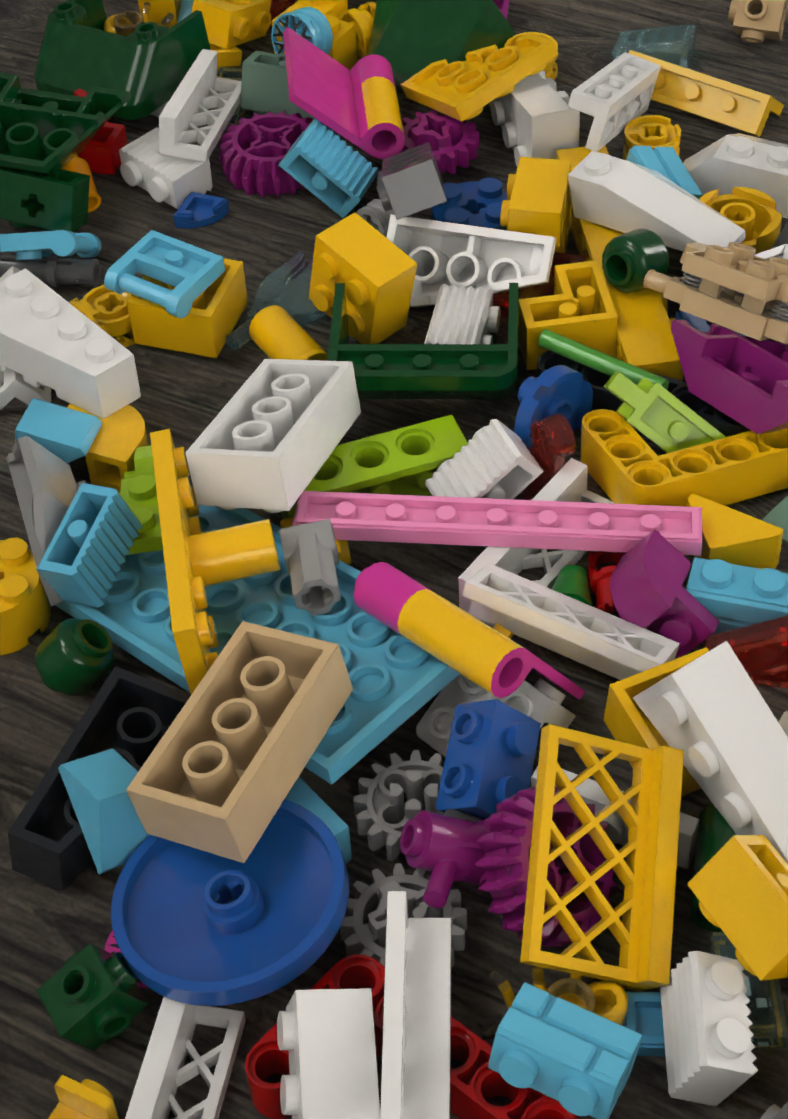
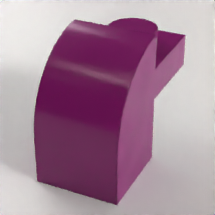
M655 529L621 557L611 576L610 591L615 608L623 620L680 643L676 653V657L679 658L686 655L712 635L718 626L719 620L682 586L692 563Z

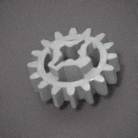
M401 863L395 864L393 876L385 877L377 868L372 870V885L368 886L360 881H356L353 884L355 899H348L346 913L340 926L341 940H344L346 957L355 954L367 955L385 966L388 891H406L408 918H451V968L455 965L454 950H464L465 930L467 929V910L461 908V893L458 889L450 890L444 907H430L423 900V895L429 881L426 879V871L416 869L413 875H407Z

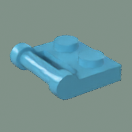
M66 230L0 234V252L16 253V261L40 260L42 257H49L52 253L64 257L77 253V255L83 258H93L101 251V241L98 236L92 233H73Z
M151 230L107 270L104 285L110 291L118 294L130 293L165 307L170 315L184 318L190 312L193 301L225 272L224 258ZM138 272L175 288L169 290L134 275Z

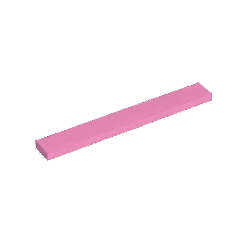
M303 491L297 499L292 526L331 519L335 540L628 552L656 529L682 555L701 556L702 507Z

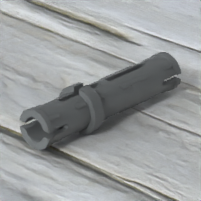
M52 253L49 257H42L40 260L16 261V255H0V278L14 266L19 270L26 268L51 288H61L63 285L97 287L100 283L101 266L97 259H70Z

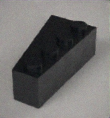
M115 666L9 830L8 840L12 870L63 891L93 861L58 767L61 764L113 748L139 772L191 695Z

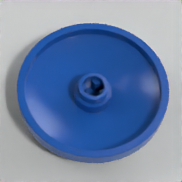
M284 799L245 863L149 835L133 852L117 880L111 903L112 930L129 968L144 985L168 999L191 1005L221 1006L242 1003L264 996L288 984L312 966L325 952L336 936L346 913L349 898L348 872L337 840L327 825L308 809Z

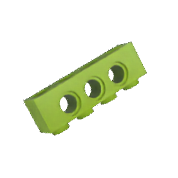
M448 415L340 444L335 447L304 491L432 496L425 485L426 479L432 478L433 473L437 472L439 466L448 459H453L454 453L461 452V447L468 445V442L453 415ZM297 501L289 511L281 512L283 519L294 517Z

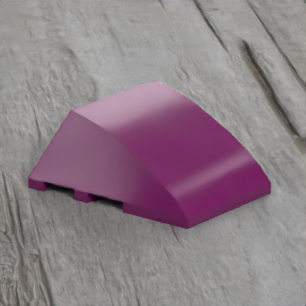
M673 319L671 331L690 393L756 434L770 433L788 428V344L772 339L759 341L748 336H741L717 324H711L709 332H703L689 325L690 323L686 320Z

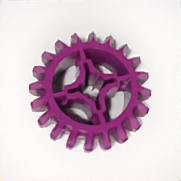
M285 110L280 113L268 111L264 115L253 113L252 118H240L238 125L228 126V133L222 135L219 152L220 165L222 166L226 181L233 183L235 190L244 189L246 195L260 193L262 198L268 194H275L278 198L283 193L295 195L296 189L299 188L307 190L278 165L313 119L308 117L302 119L300 113L288 115Z
M535 787L520 790L518 794L512 795V797L506 798L497 804V813H493L484 820L489 833L476 840L478 845L485 851V857L474 864L485 870L486 881L478 889L491 893L493 900L488 912L496 913L497 915L503 914L502 930L517 932L519 941H522L536 794ZM564 797L553 805L552 820L566 839L580 828L582 823ZM586 803L595 816V804ZM602 821V822H600L599 824L601 825V827H602L603 830L605 831L606 828H607L608 822H607V821ZM588 833L570 846L589 874L606 861V858ZM550 843L549 851H551V850L553 849V846L551 845V843ZM560 856L548 864L547 880L560 898L578 883ZM611 868L596 880L595 883L613 908L609 897H612L621 890L612 880L615 872ZM584 892L566 905V908L583 933H586L602 919ZM546 903L544 905V910L548 908ZM552 916L543 924L541 946L550 948L573 943L555 916Z

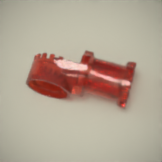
M556 413L531 424L530 430L533 431L531 433L532 447L528 450L544 471L521 492V497L524 500H532L565 465V457L575 453V437L570 424L562 414Z

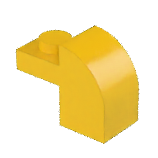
M71 403L67 406V408L96 416ZM126 405L104 419L98 417L103 424L85 456L92 485L114 488L120 492L121 479H124V472L135 471V449L137 447L149 446L144 419L130 405Z

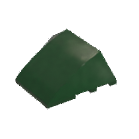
M377 0L368 55H380L390 62L396 90L405 94L400 84L429 64L446 59L448 64L455 61H466L465 56L467 52L496 44L498 49L503 48L507 40L516 35V33L493 0Z
M0 72V166L41 173H53L63 168L83 151L103 125L131 98L130 91L92 86L86 97L21 88L18 75Z

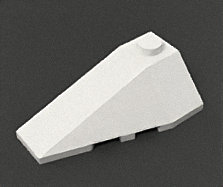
M592 150L568 174L573 212L576 218L623 233L637 229L651 230L661 237L666 246L683 252L687 243L728 247L729 242L741 243L746 238L743 228L659 172L630 161Z
M392 214L390 215L386 237L417 262L410 307L415 308L435 305L440 286L444 283L449 287L454 284L458 288L461 285L465 288L472 286L474 289L481 287L483 290L489 287L493 293L508 291L509 283H518V289L548 283L557 238L551 236L421 218L403 217L397 220L396 216Z

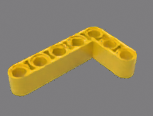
M599 409L588 412L582 418L580 461L588 465V473L614 504L687 507V499L691 493L726 506L788 488V428L764 434L747 431L658 456L635 429L625 421L622 415L612 410Z

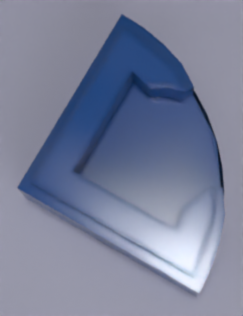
M190 192L173 215L175 227L184 229L199 228L219 221L229 212L228 199Z

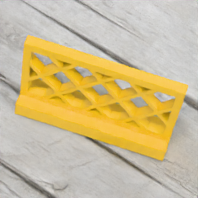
M552 724L541 729L520 963L618 983L623 989L636 992L669 985L684 750L665 745L652 750ZM559 744L573 747L587 767V769L571 781L557 762ZM595 753L602 754L604 756L598 759ZM613 758L633 762L632 786L624 793L620 791L604 767ZM590 776L594 777L611 802L595 816L575 789ZM555 785L558 788V791L556 793H554ZM563 797L582 823V826L566 839L552 820L553 805ZM615 810L629 828L628 843L619 850L616 849L599 824ZM587 833L606 858V861L590 874L570 847ZM550 843L553 846L551 851H549ZM558 856H560L578 883L560 898L547 880L548 864ZM611 868L625 886L624 900L614 909L595 883L596 880ZM582 892L586 894L602 918L586 933H583L566 908V905ZM545 903H546L547 906H548V908H547L546 910H544V905H545ZM552 916L556 917L573 942L560 954L541 951L543 924ZM607 927L620 944L619 967L604 964L590 943ZM577 952H579L584 959L575 958L573 956Z

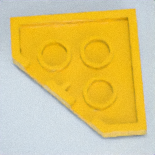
M532 33L518 37L516 40L518 46H507L498 49L496 44L467 52L465 56L466 61H455L448 64L447 60L443 59L433 62L400 85L408 99L462 122L478 116L483 111V107L495 98L511 93L515 88V84L525 77L535 75L544 70L547 62L558 55V51L553 40Z

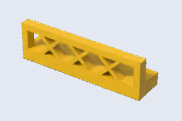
M629 50L631 55L661 65L651 101L757 137L761 136L769 113L780 116L784 104L770 95Z

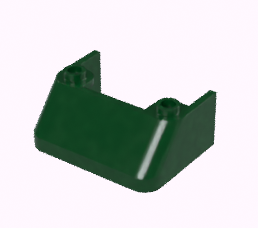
M69 0L59 3L54 7V10L47 19L34 72V80L39 91L73 96V91L80 88L88 93L92 86L130 91L131 98L113 116L125 120L143 118L171 99L201 50H211L202 12L194 11L171 28L160 26L155 22L142 23L135 28L133 33L126 37L104 31V22L107 17L102 0Z
M336 283L327 361L353 362L359 399L499 400L506 398L515 392L518 385V283H509L508 344H349L345 283Z

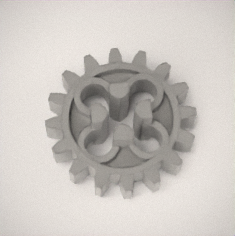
M413 750L410 760L402 761L400 756L393 753L390 754L391 766L385 768L378 763H374L371 765L372 779H359V795L353 796L357 831L359 835H368L370 850L375 851L385 845L387 860L393 862L402 853L400 837L404 825L408 820L414 819L419 812L424 810V802L425 811L444 814L436 809L440 779L443 772L441 754L435 753L429 761H422L419 750ZM404 792L406 793V795H407V800H408V801L405 803V806H404Z

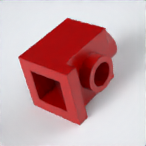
M106 122L83 151L77 155L79 158L87 161L90 171L98 174L114 175L121 166L119 150L130 143L127 141L125 125Z

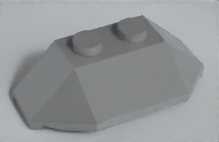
M24 436L16 440L12 447L13 452L9 453L6 459L37 568L77 490L86 481L76 483L69 464L30 437ZM40 576L50 605L53 606L61 603L63 599L59 598V594L54 592L55 589L49 587L50 584L45 581L46 579Z

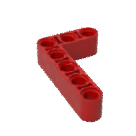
M355 954L347 956L337 962L310 990L371 988L376 1054L382 1058L385 966L367 955ZM451 1016V1060H458L464 1064L458 1068L450 1069V1112L460 1119H578L577 1115L563 1108L559 1101L529 1087H514L507 1083L499 1073L488 1069L492 1046ZM276 1023L247 1054L245 1070L253 1106L256 1110L268 1118L282 1119L291 1115L282 1114L280 1102L281 1082L274 1084L264 1082L271 1075H290L288 1050H279ZM495 1096H505L513 1102L505 1106H494L488 1103L487 1100Z

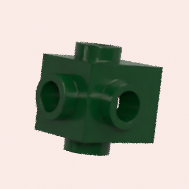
M91 943L83 950L70 956L64 963V966L36 990L60 1037L93 1051L109 1038L123 1032L129 1026L131 1019L148 1005L137 985V982L140 980L129 968L122 953L116 952L113 955Z

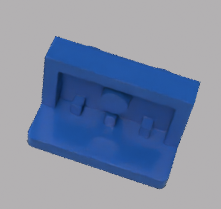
M498 699L457 705L451 724L436 809L445 813L447 809L452 808L460 812H468L485 820L493 813H497V804L506 798L512 797V795L518 794L520 790L528 789L530 787L541 723Z

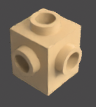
M732 0L728 21L733 23L736 35H741L740 39L745 42L760 44L763 43L764 39L781 41L788 10V0Z

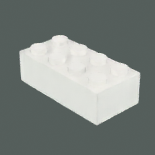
M264 359L185 452L197 505L218 506L223 510L251 508L263 509L269 513L289 511L361 413L353 362Z

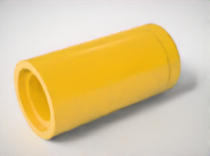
M268 306L259 311L252 319L249 326V335L270 359L327 361V352L281 306Z

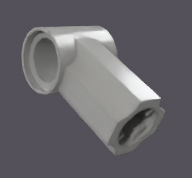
M331 519L279 529L288 574H291L292 594L297 609H304L310 612L312 616L329 613L332 606L341 600L335 566L339 564V556Z

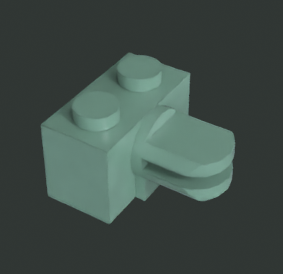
M255 51L243 61L240 108L253 110V113L258 115L267 114L268 111L280 113L285 110L288 115L300 113L302 119L307 117L313 120L316 119L289 101L284 53L272 54Z

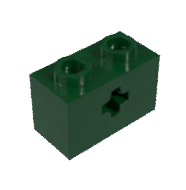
M0 166V219L9 220L10 225L19 228L35 226L47 229V231L66 230L75 232L87 223L90 175L63 169L53 173H41Z

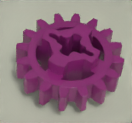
M434 109L424 114L416 112V119L414 120L406 117L402 119L405 143L401 152L429 142L440 174L447 171L455 174L456 166L468 168L469 159H477L479 131H476V124L474 122L466 123V120L461 122L445 114L438 115V112Z

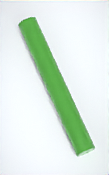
M545 329L539 337L538 345L608 376H612L615 371H619L636 385L642 377H645L652 383L657 382L666 390L668 389L669 380Z

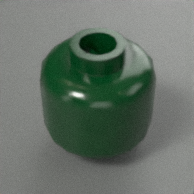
M637 229L619 235L606 244L602 253L604 275L609 283L618 291L625 293L641 291L645 289L643 282L645 275L650 269L666 275L669 268L667 247L661 237L651 230Z
M69 618L59 623L39 644L35 653L36 667L43 683L51 690L68 696H81L89 691L110 670L114 661L112 640L108 632L100 624L90 619Z

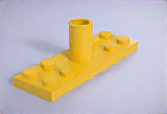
M170 429L151 432L150 439L172 633L189 691L192 695L218 657L217 651L210 653V649L219 647L213 616H207L206 611H204V608H208L204 586L279 571L280 564L270 519L205 533L202 532L199 516H195L200 514V508L197 505L193 485L190 486L187 477L190 476L184 446L175 448Z

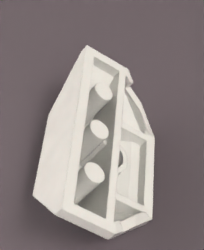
M741 133L729 134L685 159L683 164L703 195L719 189L718 195L732 194L733 187L756 189L771 196L777 203L776 210L778 213L781 212L782 217L788 219V145Z

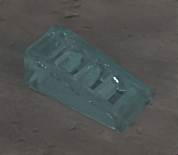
M677 25L621 31L612 51V59L618 58L624 52L629 53V50H633L687 68L695 50L697 25Z

